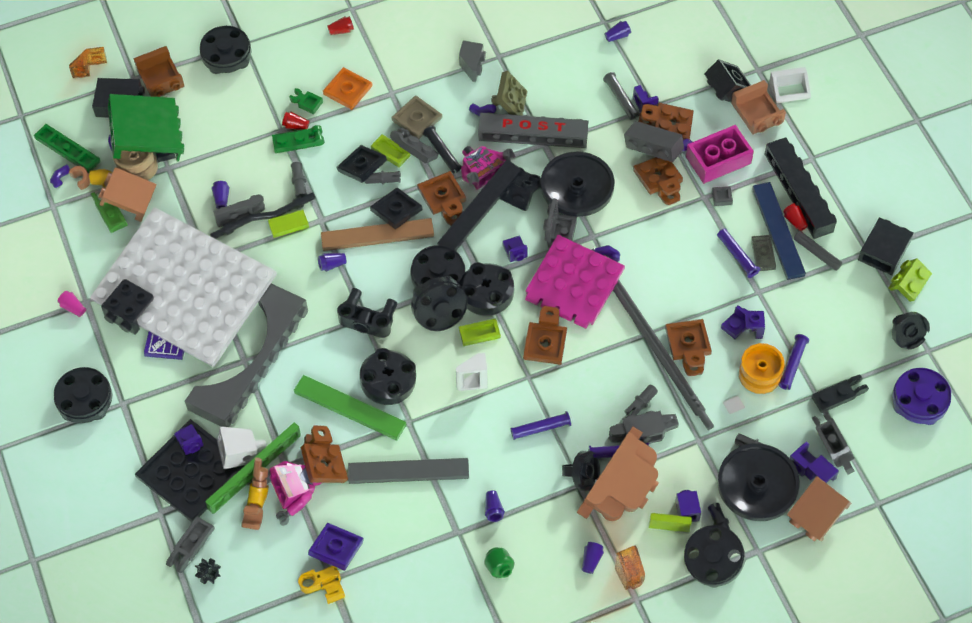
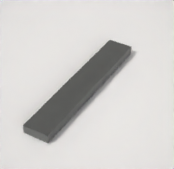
M468 458L348 463L349 484L469 479Z

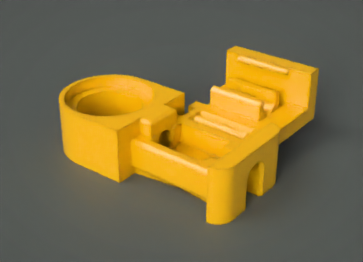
M330 566L318 572H315L313 569L303 573L298 579L300 590L303 593L310 594L320 589L326 590L327 594H325L328 604L345 598L344 590L340 584L341 576L337 567ZM306 579L314 581L310 587H305L302 584Z

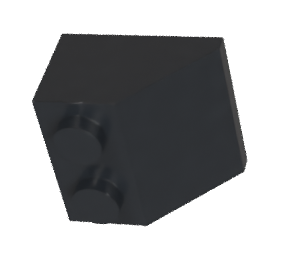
M720 59L704 73L708 79L707 83L716 91L715 95L721 101L732 102L733 92L751 86L737 65Z

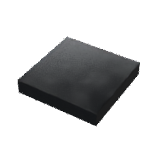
M360 145L336 168L338 172L363 183L387 161V158L379 152Z
M398 187L370 206L371 212L395 230L423 210L420 203Z

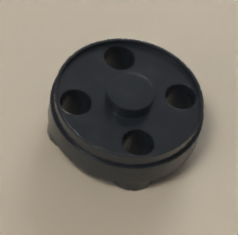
M228 25L219 26L209 30L201 39V59L211 73H231L244 69L249 65L252 53L251 44L248 36L241 29Z
M443 245L429 246L421 250L414 257L410 270L411 280L414 287L422 285L433 278L451 276L460 283L465 273V264L460 254L454 249Z
M473 263L464 273L459 283L467 297V309L478 315L490 316L498 314L511 304L514 297L515 288L511 271L497 264Z
M451 276L433 278L414 288L411 310L417 322L425 329L444 331L455 326L463 318L468 302L461 285Z
M379 348L375 353L368 356L361 365L359 374L361 388L370 400L378 404H398L407 399L413 392L416 384V365L403 353L388 350L387 348Z
M79 367L66 372L58 380L54 388V402L58 412L64 420L74 423H88L94 420H101L105 417L113 397L107 378L100 371L89 367Z
M718 525L705 526L695 531L688 539L684 550V561L689 573L701 584L712 588L729 584L735 580L741 573L746 561L744 547L738 536L728 528ZM715 532L722 533L721 537L717 540L711 538ZM694 550L699 551V555L696 558H689L690 552ZM733 554H740L741 557L738 561L733 562L730 560ZM712 572L718 573V577L714 581L708 580V575Z

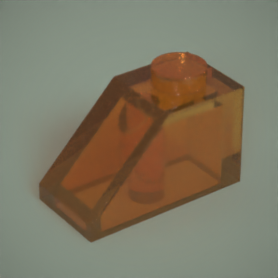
M636 545L616 554L615 571L625 590L630 588L636 589L645 580V571Z

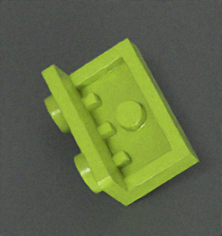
M918 258L903 262L900 266L901 270L891 279L892 283L888 287L890 291L898 289L909 302L916 299L932 275V272Z

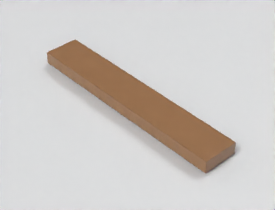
M432 218L407 221L396 230L389 224L321 232L323 251L434 237Z

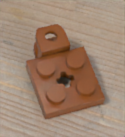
M659 103L658 106L645 104L642 107L638 122L681 134L683 140L690 139L694 110ZM673 120L677 123L675 125H672L671 121Z
M655 157L633 166L634 173L650 195L658 192V196L666 205L680 201L679 191L681 190L680 183L683 182V177L672 162Z
M451 171L417 184V188L432 214L442 212L446 223L452 226L463 212L461 203L466 202V196ZM439 191L446 192L444 195H439ZM453 215L457 216L456 219H451L450 217Z
M543 306L540 311L539 323L529 322L523 360L562 365L567 327L559 326L558 308ZM544 340H548V344L550 345L547 347H543V345H540V343H543Z
M698 319L665 324L673 361L683 359L682 363L687 376L702 375L704 372L705 356L712 353L704 320ZM685 337H689V339L691 340L693 339V341L691 342H685L684 340ZM693 367H697V368H698V369L695 370V371H694V370H691V368H693Z
M314 425L311 428V434H306L304 444L300 447L308 479L311 483H345L348 480L340 447L339 445L331 444L333 440L327 426ZM318 431H322L324 436H321ZM321 461H325L327 463V466H325L324 463H321Z

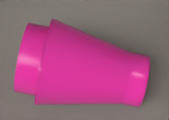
M64 291L59 296L57 302L61 308L78 317H81L86 312V308L73 292Z

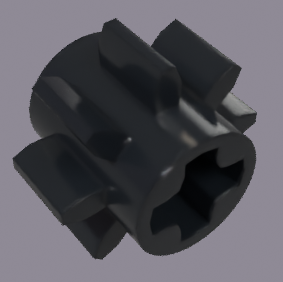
M202 558L201 563L195 565L197 568L195 577L201 578L200 582L206 584L207 581L214 584V580L217 577H221L219 574L221 566L215 564V560L212 558L208 562Z

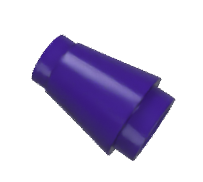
M620 21L605 32L604 35L606 40L611 42L628 37L632 32L627 21Z
M216 181L211 187L217 209L226 207L228 203L230 187L226 181Z
M322 253L317 258L319 269L321 271L325 270V272L347 263L345 253Z
M491 490L486 492L485 516L490 522L502 520L505 511L497 491Z
M588 542L587 546H584L583 572L594 573L604 554V547L602 545Z

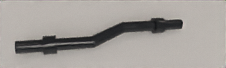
M312 192L301 198L297 197L291 203L275 211L249 214L231 224L223 225L221 229L210 233V236L217 239L225 234L233 233V230L252 221L273 219L291 210H298L304 207V204L316 199L315 194Z

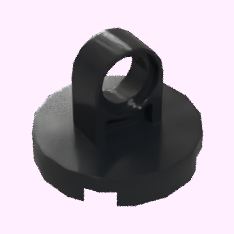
M918 312L901 314L892 320V339L901 348L911 350L919 347L926 340L924 338L926 333L930 331L929 321Z
M580 451L574 458L573 464L562 465V476L572 477L575 487L580 491H591L595 480H598L600 477L599 459L594 458L593 454L595 453L593 451Z

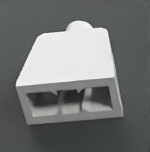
M219 428L217 443L223 469L247 465L256 457L257 452H261L266 448V441L255 440L251 429Z

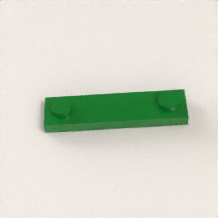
M45 124L34 134V138L74 165L82 166L87 173H90L101 162L98 156L48 124Z

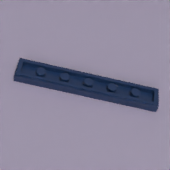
M771 182L753 185L754 196L786 279L791 280L805 277V269Z

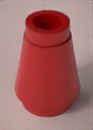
M344 16L327 25L330 35L351 33V30H354L350 16Z
M292 111L290 113L285 112L282 125L286 126L287 129L296 130L308 129L310 123L309 120Z
M793 203L783 210L784 217L798 231H803L808 227L800 206Z

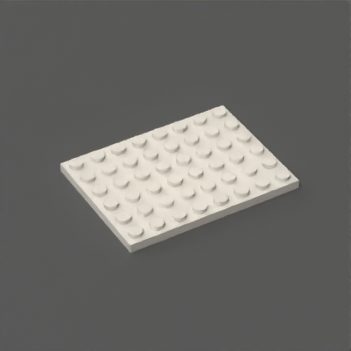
M154 207L90 296V299L102 305L122 280H129L154 296V300L137 319L139 327L148 332L150 331L214 368L276 277L277 272Z

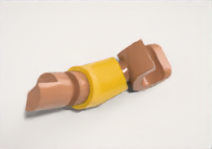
M75 166L70 169L69 174L73 178L83 176L82 180L77 183L80 190H83L90 183L91 185H100L106 188L108 185L105 183L109 172H113L104 168L87 173L82 166Z
M255 458L253 476L255 478L252 479L249 487L247 505L243 510L244 518L241 525L243 528L259 530L263 519L262 508L269 488L265 479L268 477V469L261 467L262 459Z

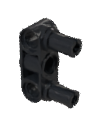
M352 288L347 300L337 308L340 325L380 338L389 336L393 323V314L398 305L397 301L387 299L383 311L377 312L367 307L357 306L362 292L357 288Z

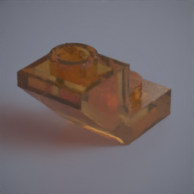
M104 47L85 49L71 62L69 69L72 78L89 77L90 65L107 63Z

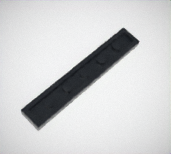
M507 159L437 242V245L447 246L457 251L522 173V169Z

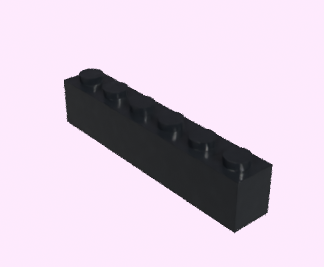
M787 137L767 143L764 155L792 203L800 206L808 224L807 229L813 239L833 233L837 219L828 209L827 201L821 197L818 186L814 185L811 180L809 171L805 170L802 159L795 153L793 144L789 143Z

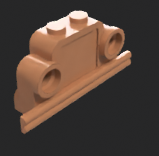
M635 427L631 428L578 509L577 514L587 519L592 510L595 509L606 520L617 521L623 515L624 510L635 512L638 507L643 509L649 500L646 498V495L649 491L653 493L659 484L656 481L658 470L654 467L657 454L653 448L639 440L643 432Z

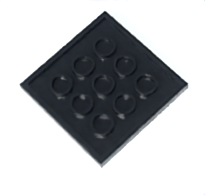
M190 419L179 430L192 424L197 434L200 435L204 446L195 453L185 455L175 435H173L135 473V477L189 521L193 522L197 516L200 517L208 509L205 501L245 465L223 469L217 439Z

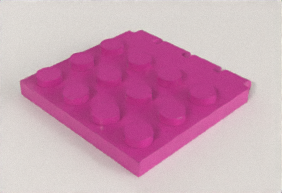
M557 235L525 290L527 294L525 300L537 306L542 301L541 308L543 306L556 307L559 309L560 317L570 322L576 317L574 324L586 329L589 324L593 325L622 275L625 265Z

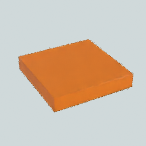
M343 67L323 90V95L353 110L373 85L371 81Z

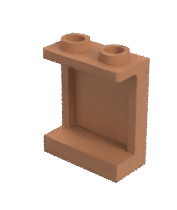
M765 80L733 92L731 104L752 134L764 132L773 126H779L785 120L786 111L784 109L779 110L767 93L768 84Z
M115 167L113 173L109 172L105 180V183L108 184L107 187H102L98 198H101L100 205L103 206L106 202L136 214L134 220L142 222L157 184Z
M816 476L788 512L787 516L791 518L789 522L796 528L803 527L807 530L805 535L814 542L817 539L822 542L829 529L852 503Z

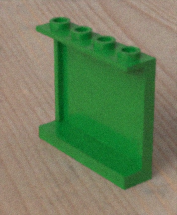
M109 94L107 109L113 159H120L122 151L175 153L176 161L179 162L181 154H184V143H181L182 131L179 130L181 119L177 117L179 106L176 105L175 98Z

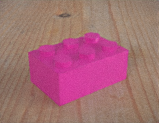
M735 124L688 144L686 158L703 184L752 164L754 151Z

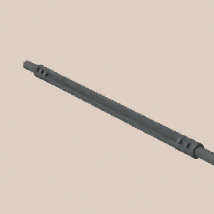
M618 280L613 289L614 293L694 414L699 416L707 430H711L714 428V424L706 414L705 407L620 280Z

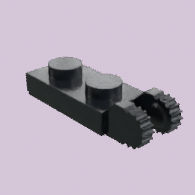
M859 374L851 377L849 380L846 379L812 394L811 398L819 411L823 413L825 410H831L854 400L857 396L867 392L869 387L864 384L855 390L852 389L851 386L860 383L863 379Z

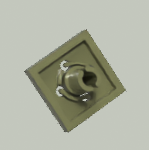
M504 71L501 74L498 93L492 96L491 102L495 106L501 105L510 115L523 116L528 91L509 71Z

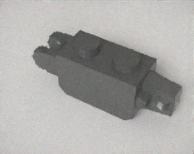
M823 411V416L827 421L821 425L818 417H812L816 425L815 428L836 467L843 466L847 475L855 472L850 461L854 460V456L828 411Z
M648 411L637 416L629 415L622 419V423L610 427L608 439L613 443L622 442L631 428L635 427L643 432L639 438L643 443L660 442L665 437V432L678 428L679 422L676 414L662 415L661 411Z

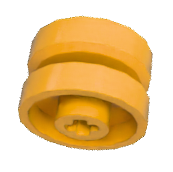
M764 343L754 344L747 348L742 355L739 367L741 384L747 390L756 394H766L776 389L781 381L785 367L782 353L776 347Z

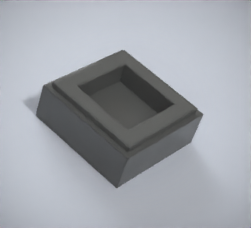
M730 186L712 188L714 206L733 205Z

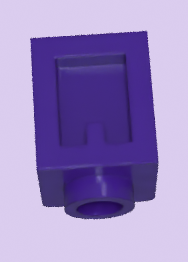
M641 85L634 87L633 100L640 113L645 104L658 106V96L649 98Z
M520 235L502 241L510 262L521 261L528 257V247L523 244Z
M739 305L735 307L734 313L721 324V329L735 340L746 330L744 314L748 310Z
M745 311V328L751 329V332L755 333V339H763L765 331L764 311Z
M192 424L174 433L185 455L195 453L204 446L200 435L197 434Z

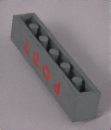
M480 113L478 138L479 141L587 149L589 120Z

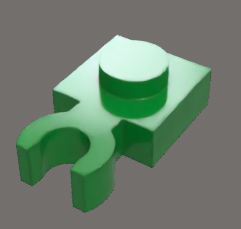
M298 88L294 89L295 94L298 96H289L292 103H298L300 109L313 115L323 103L322 97L309 91L303 94Z

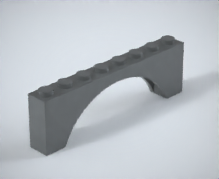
M271 283L258 302L267 318V335L258 356L241 373L226 381L212 385L194 386L184 401L187 410L221 427H229L231 424H234L241 408L244 409L246 407L248 398L252 393L256 392L260 380L266 377L270 365L276 362L280 350L286 347L290 335L296 332L300 320L306 317L308 313L306 299Z

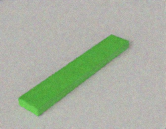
M305 375L302 376L294 389L295 394L396 441L407 425L405 421Z
M295 422L291 424L205 502L208 510L215 514L255 478L253 476L255 458L262 459L261 467L266 468L301 436L299 426Z

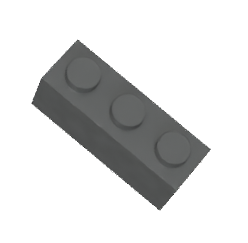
M635 121L624 134L626 148L670 162H674L684 149L681 134Z

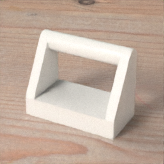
M806 66L771 72L769 85L776 104L811 98ZM802 84L804 92L779 96L778 87Z
M477 353L456 367V388L458 391L488 388V370L485 353ZM473 373L464 379V374Z

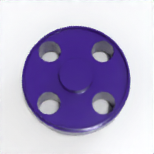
M928 368L910 369L904 372L894 385L892 391L894 411L911 422L934 425L948 411L951 403V388L947 380L934 370Z

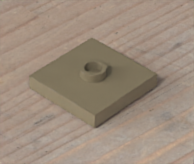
M415 95L391 118L398 126L407 129L412 136L420 139L427 127L434 126L442 119V114Z

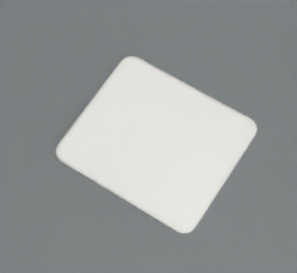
M739 396L723 401V405L729 414L745 408Z

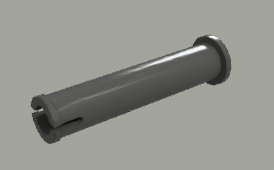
M610 72L606 74L603 81L608 84L630 120L636 119L639 116V112L617 80L616 73Z

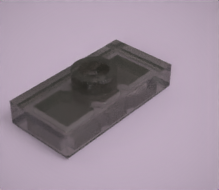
M770 235L751 236L756 266L760 267V271L776 270Z

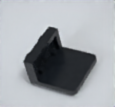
M521 168L522 173L502 195L500 200L523 211H527L533 193L541 188V178Z
M124 279L101 305L104 318L111 324L119 325L124 332H131L136 335L140 330L137 319L154 300V296L145 289Z

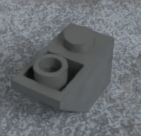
M463 40L459 52V65L472 82H476L478 75L481 76L482 73L481 63L485 62L486 51H484L482 43Z

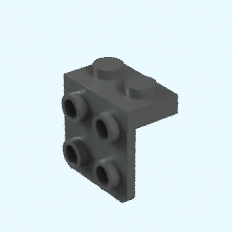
M553 198L552 204H549L547 209L549 217L544 220L543 230H546L544 240L547 241L548 249L552 246L557 235L573 241L577 224V217L559 214L558 200Z

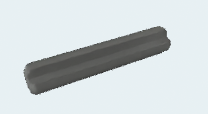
M802 231L796 233L794 240L832 269L837 271L842 266V261Z

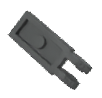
M402 127L390 133L392 141L425 164L438 158V152L433 150L431 146L419 141L417 137L410 135L407 129Z
M256 194L247 200L214 210L217 226L220 228L249 214L264 211L263 196Z
M197 516L173 548L174 550L168 557L166 565L172 567L178 560L179 555H181L183 559L178 564L176 571L182 573L212 534L215 527Z

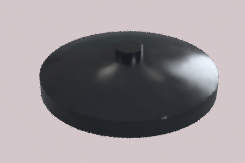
M576 151L561 154L546 165L541 175L543 198L548 205L552 204L553 198H556L558 200L559 213L568 216L583 217L595 214L607 206L614 193L615 179L611 168L604 160L587 152Z
M752 443L734 449L725 457L719 469L717 484L723 502L732 512L752 521H770L784 515L793 506L798 496L800 479L796 466L784 452L767 444Z

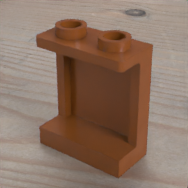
M167 46L133 58L136 70L151 97H161L185 87L182 75L177 71Z

